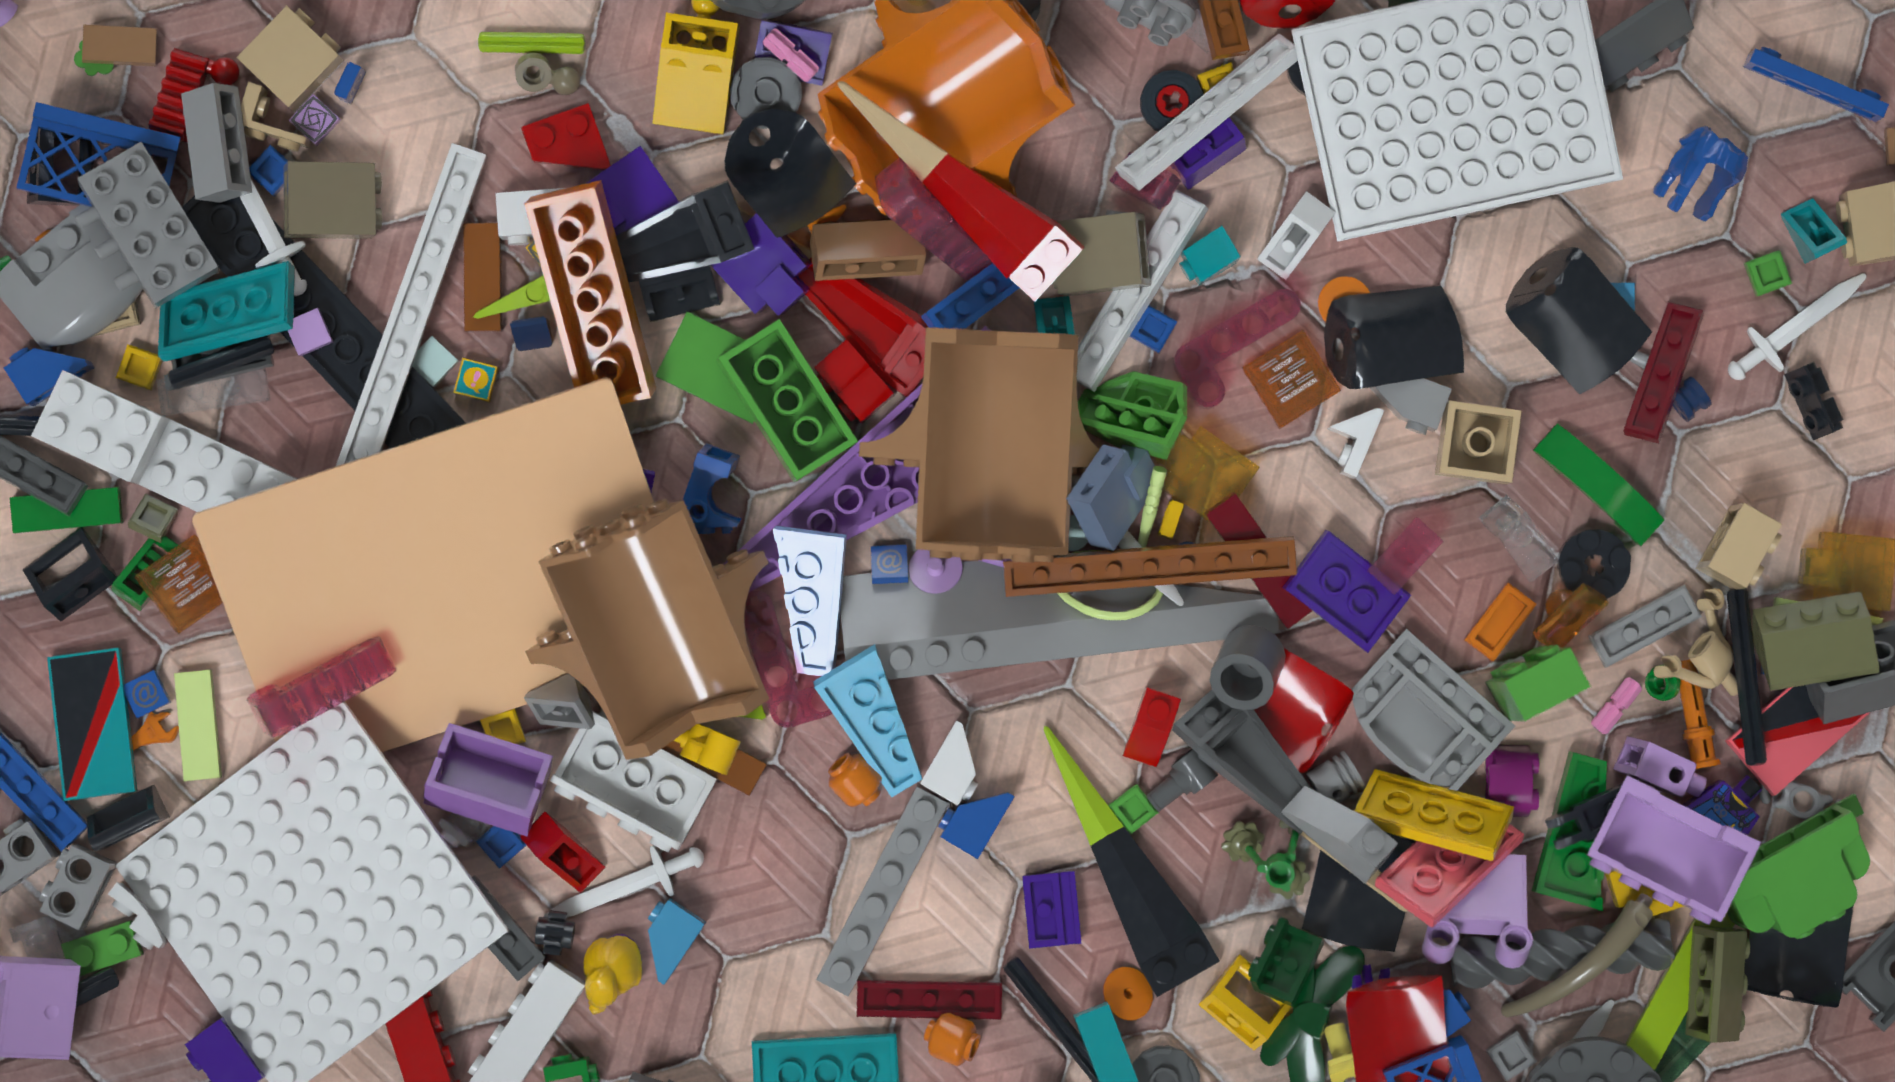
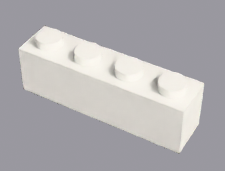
M550 960L546 966L539 963L528 979L533 986L526 996L519 993L508 1010L513 1015L506 1027L499 1024L488 1040L493 1045L486 1057L479 1054L470 1067L468 1073L473 1077L469 1082H523L584 990L585 981L553 960Z

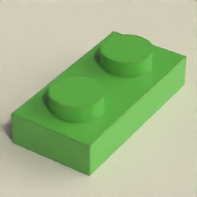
M132 920L61 944L65 959H71L80 965L79 976L144 954L140 943L133 939L136 932L129 928L133 922Z

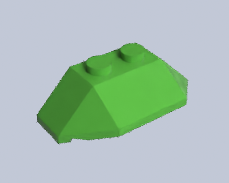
M1132 371L1108 380L1097 387L1095 392L1088 388L1084 389L1078 400V409L1085 431L1116 447L1122 448L1123 445L1145 449L1150 456L1167 460L1187 420V386L1181 382Z

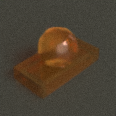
M1584 583L1574 592L1567 589H1557L1549 594L1545 603L1548 618L1532 633L1544 645L1554 646L1558 644L1559 648H1564L1609 602L1604 594Z

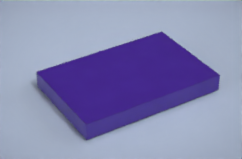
M1328 530L1323 532L1297 567V575H1291L1282 587L1367 653H1369L1411 597V594Z

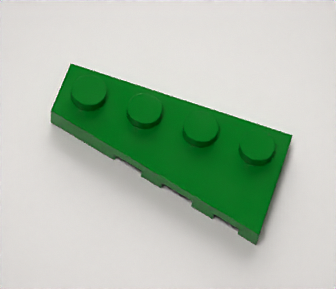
M1569 751L1552 816L1561 811L1569 810V806L1606 791L1607 761ZM1571 820L1560 827L1548 828L1531 891L1603 911L1601 880H1604V872L1589 865L1592 858L1587 855L1595 838L1589 841L1582 840L1566 848L1556 849L1553 841L1563 834L1577 831V825L1575 820Z

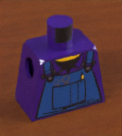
M1748 775L1733 789L1724 780H1717L1706 787L1699 797L1694 796L1682 805L1723 826H1729L1748 835L1760 817L1748 804L1762 789Z

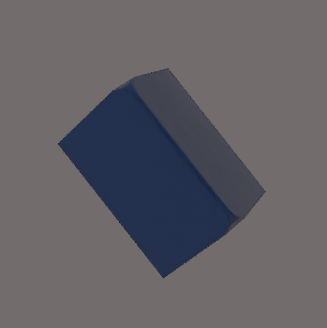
M546 317L514 320L510 323L518 351L552 346L550 321Z

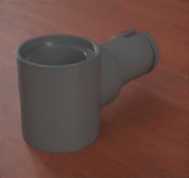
M1191 749L1171 765L1173 768L1169 772L1171 776L1149 792L1146 797L1155 809L1160 812L1183 793L1186 795L1190 792L1193 794L1197 793L1219 774L1200 760L1198 753Z

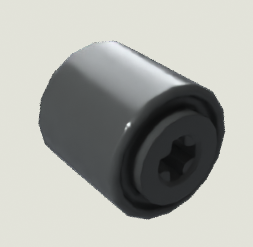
M1254 625L1240 626L1231 631L1223 641L1210 674L1212 690L1219 700L1231 708L1240 710L1257 709L1266 704L1272 696L1284 668L1286 654L1281 641L1267 629Z

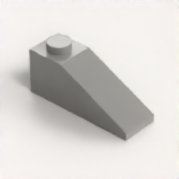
M1424 378L1370 388L1399 420L1407 422L1406 429L1422 435H1426L1427 430L1432 432L1437 430L1452 390Z
M1306 786L1300 790L1281 812L1364 884L1385 863L1398 844L1369 818Z

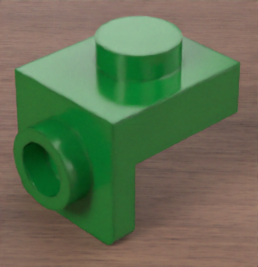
M572 1053L551 1057V1064L543 1067L545 1082L580 1075L583 1082H600L597 1064L590 1065L589 1056L573 1059Z

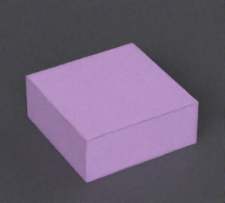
M319 308L293 318V329L288 330V333L298 356L301 357L333 343Z

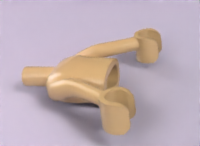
M1705 589L1704 594L1707 598L1699 599L1697 601V608L1705 612L1709 632L1702 634L1688 653L1689 659L1697 668L1699 674L1682 668L1680 659L1677 656L1669 655L1661 657L1664 666H1656L1654 668V675L1657 678L1676 677L1707 689H1713L1722 684L1731 696H1735L1738 694L1737 681L1730 672L1734 662L1733 649L1722 635L1715 615V610L1721 609L1724 605V595L1720 589Z

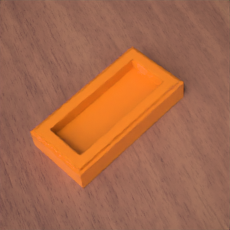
M1507 582L1464 638V641L1491 662H1494L1537 604Z

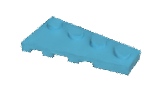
M875 644L813 681L814 688L863 758L882 777L881 783L891 797L922 780L919 765Z

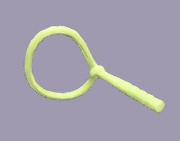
M1161 466L1153 467L1150 486L1147 491L1148 495L1143 507L1138 543L1143 548L1147 546L1167 474V469ZM1086 550V551H1075V552H1072V553L1091 552V551H1105V550ZM1156 588L1154 595L1145 604L1123 612H1111L1085 605L1074 598L1069 592L1057 593L1065 603L1083 614L1110 621L1139 617L1154 608L1163 596V593Z

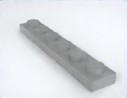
M916 787L816 979L817 981L849 996L946 810L948 802Z

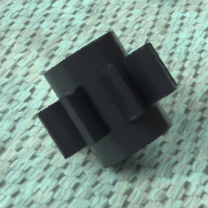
M550 910L548 918H538L535 944L544 945V954L560 956L562 948H572L575 922L566 921L567 912Z

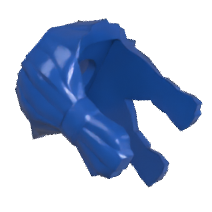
M1702 126L1679 139L1681 147L1670 161L1668 170L1664 172L1661 180L1654 186L1653 193L1660 198L1664 197L1670 185L1681 174L1680 183L1675 189V194L1667 203V207L1670 210L1678 212L1706 164H1715L1713 180L1705 193L1696 202L1692 214L1697 219L1706 222L1709 218L1713 217L1719 200L1724 197L1727 190L1742 181L1747 171L1748 156L1728 138H1719L1711 131V128Z

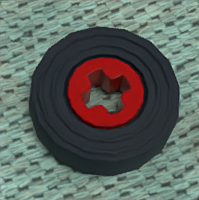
M1179 70L1162 71L1152 76L1144 85L1140 97V110L1146 123L1159 132L1203 96L1204 93L1199 83L1189 74ZM1173 93L1178 94V102L1182 107L1180 109L1174 107L1171 112L1165 109L1166 102L1162 98L1165 95L1171 97Z

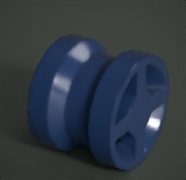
M1690 376L1684 381L1683 386L1678 389L1673 408L1686 422H1689L1695 418V412L1699 409H1707L1712 405V402L1703 387Z

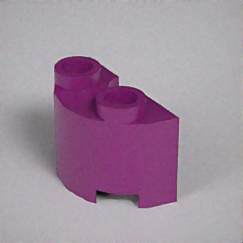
M1498 745L1485 759V799L1514 806L1513 817H1528L1531 810H1538L1539 790L1533 789V774L1539 773L1538 752H1531L1529 745Z

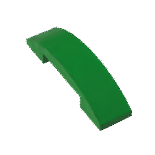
M1558 423L1532 450L1558 474L1566 477L1614 520L1613 523L1638 546L1641 547L1664 522L1665 519L1623 477Z

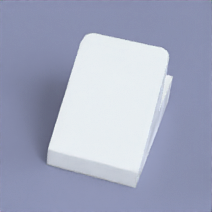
M1375 408L1328 428L1332 432L1353 440L1352 445L1347 443L1344 445L1338 459V464L1343 465L1340 474L1352 479L1357 477L1384 410Z

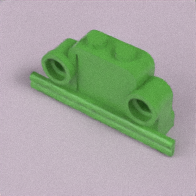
M1856 794L1849 795L1759 846L1727 910L1728 916L1734 924L1756 933H1762L1773 928L1788 937L1800 939L1811 935L1815 931V927L1825 921H1834L1845 915L1846 910L1852 907L1857 900V889L1853 880L1863 877L1870 866V857L1859 834V825L1855 819L1864 813Z

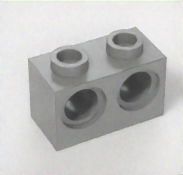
M20 819L3 830L6 836L0 840V859L4 864V870L0 875V896L59 857L46 835L32 821L24 823ZM24 836L30 837L34 843V850L29 856L22 854L19 849V842Z
M80 844L71 845L69 850L65 848L55 868L59 869V872L54 882L49 881L40 895L39 900L43 902L40 912L77 930L85 929L116 868L117 862ZM80 859L87 860L91 865V874L87 879L80 878L76 873V864ZM64 892L71 893L75 898V907L71 912L65 911L60 905V897Z

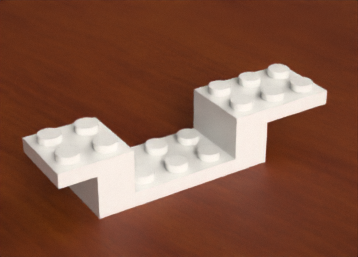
M62 370L31 435L128 482L139 484L196 512L297 479Z

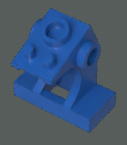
M707 443L696 455L693 464L694 468L683 500L698 534L715 533V527H721L722 534H729L733 527L738 526L742 518L719 509L713 501L712 490L717 480L728 478L736 469L740 455ZM696 504L701 505L704 508V512L698 510Z

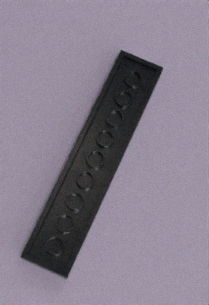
M194 195L182 207L218 268L227 277L256 270V263L269 255L240 196L224 202L195 200ZM273 220L285 245L295 243L291 238H284V230ZM301 250L290 259L301 280H306L307 288L303 294L294 296L293 318L319 308L333 339V343L305 354L303 357L348 405L356 411L383 334L309 256ZM288 330L280 332L294 347ZM412 366L385 444L389 448H393L466 424V422Z

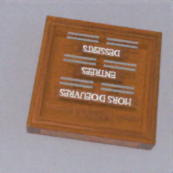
M1304 330L1241 368L1279 429L1341 391Z
M196 534L135 575L136 580L177 635L223 604Z

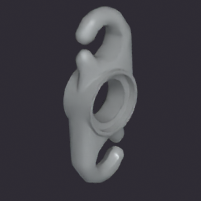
M1792 781L1782 789V796L1773 801V806L1785 809L1793 816L1807 820L1823 811V808L1830 804L1833 798L1831 795L1820 794L1810 786ZM1760 784L1762 791L1759 793V797L1764 804H1768L1771 802L1770 796L1764 786ZM1800 791H1806L1812 797V806L1806 812H1799L1793 805L1794 796Z

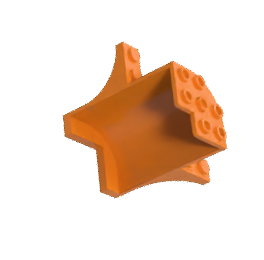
M893 0L874 1L878 13L876 23L884 35L882 40L884 48L817 94L821 107L818 113L827 131L824 133V137L834 151L840 150L846 156L848 163L853 169L854 176H852V179L856 183V189L862 195L867 193L873 199L877 209L883 215L889 214L898 224L936 199L838 87L839 81L846 82L920 135L1018 197L1015 186L1009 180V171L1015 154L1032 134L1075 106L1063 68L1052 47H1047L1039 35L1038 31H1040V28L1018 0H952L939 8L922 13L903 12Z

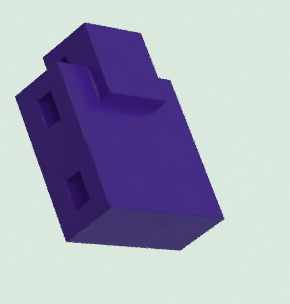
M641 146L587 182L602 181L616 235L679 201Z
M756 213L745 223L755 250L711 266L754 314L762 312L769 305L780 316L785 314L810 290L799 276L813 263L787 235L776 238Z

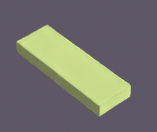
M212 670L174 673L184 781L222 778Z

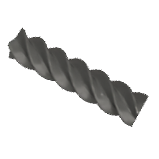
M1651 918L1631 946L1606 970L1615 974H1626L1636 969L1640 964L1645 968L1655 971L1670 967L1671 958L1675 959L1669 920ZM1615 922L1607 924L1600 929L1588 925H1579L1565 932L1554 929L1535 931L1532 933L1533 942L1527 960L1518 968L1505 967L1496 959L1495 949L1499 936L1491 940L1481 936L1463 938L1458 941L1454 955L1450 959L1453 987L1460 983L1469 988L1479 989L1489 985L1495 979L1506 985H1517L1526 981L1531 975L1542 981H1554L1581 961L1602 940ZM1516 942L1506 943L1513 950L1522 949Z

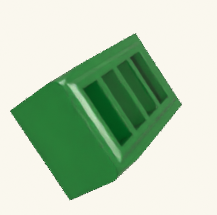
M166 535L161 543L148 538L112 584V592L139 611L144 608L154 595L152 591L155 593L166 577L162 576L172 570L176 565L175 563L179 561V559L173 560L185 552V549L181 548L171 555L172 558L167 561L165 559L159 563L164 558L152 550L155 544L169 554L181 547ZM146 556L155 563H159L158 565L162 568L170 564L156 575L154 574L157 570L154 568L145 573L153 579L150 582L152 591L143 579L134 573L137 568L143 573L151 568L150 565L143 561ZM170 566H172L170 569H168L167 571H165L164 573H162L160 576H158V577L156 578L157 575H159L161 572H163L164 570H166L167 568H169ZM128 580L143 590L141 595H138L125 585Z

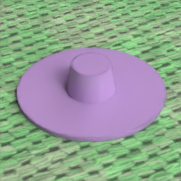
M918 549L913 554L908 566L909 576L913 584L924 592L934 594L943 593L953 588L960 580L963 569L960 557L934 558L930 557V550Z

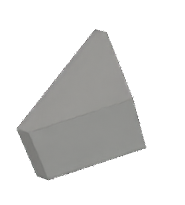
M566 674L530 691L524 697L539 724L592 729L595 725L590 697L581 682L570 674Z

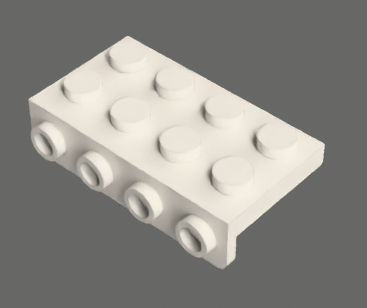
M592 711L595 725L592 729L579 728L558 769L550 779L551 782L556 784L554 791L570 800H573L575 796L588 802L586 808L605 818L607 813H610L620 819L618 826L632 834L637 835L639 830L652 836L651 844L666 852H669L671 847L676 850L680 849L717 778L662 748L651 756L626 760L608 719Z

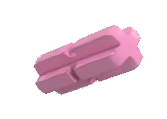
M774 28L764 38L763 45L780 61L785 59L788 62L786 66L804 82L811 80L818 72L819 66L801 49L797 52L794 49L796 45L780 30Z
M1630 677L1625 678L1610 697L1612 699L1611 702H1606L1591 722L1592 726L1602 734H1608L1623 715L1622 710H1627L1642 691L1641 685Z

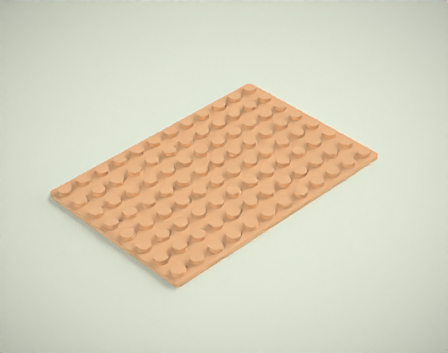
M603 378L199 511L194 514L192 522L275 742L336 695L340 694L380 751L384 752L445 732L449 723L463 726L526 705L527 702L524 697L528 692L568 674L554 666L531 664L525 652L538 643L536 638L552 630H556L560 634L568 629L538 561L551 554L549 550L551 546L565 540H570V542L574 540L573 533L589 525H594L596 529L606 522L622 518L621 513L626 509L636 505H642L643 509H646L648 505L654 503L614 384L611 379Z

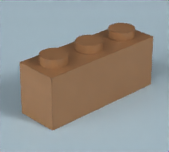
M865 219L847 223L828 221L822 224H813L810 250L815 281L922 275L926 251L920 219H905L899 224L894 219L884 221Z

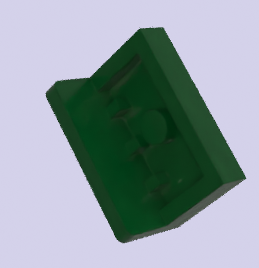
M1280 917L1276 925L1272 924L1269 927L1264 938L1266 947L1261 957L1256 956L1252 961L1248 976L1251 977L1250 982L1254 991L1294 1007L1319 956L1324 941L1322 938L1291 926L1288 919Z

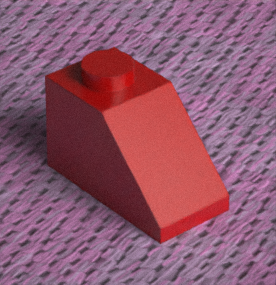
M1145 687L1122 756L1157 767L1170 735L1181 699Z
M546 811L532 824L528 837L520 836L543 864L580 893L606 868L570 831Z

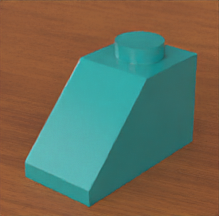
M1222 225L1182 251L1181 257L1183 261L1179 265L1189 281L1195 279L1200 286L1234 266L1241 256Z

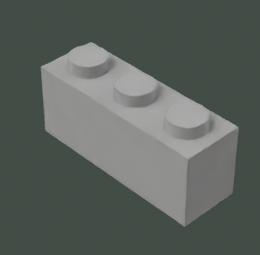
M211 83L182 93L183 115L185 118L195 200L224 202L252 193L238 87Z

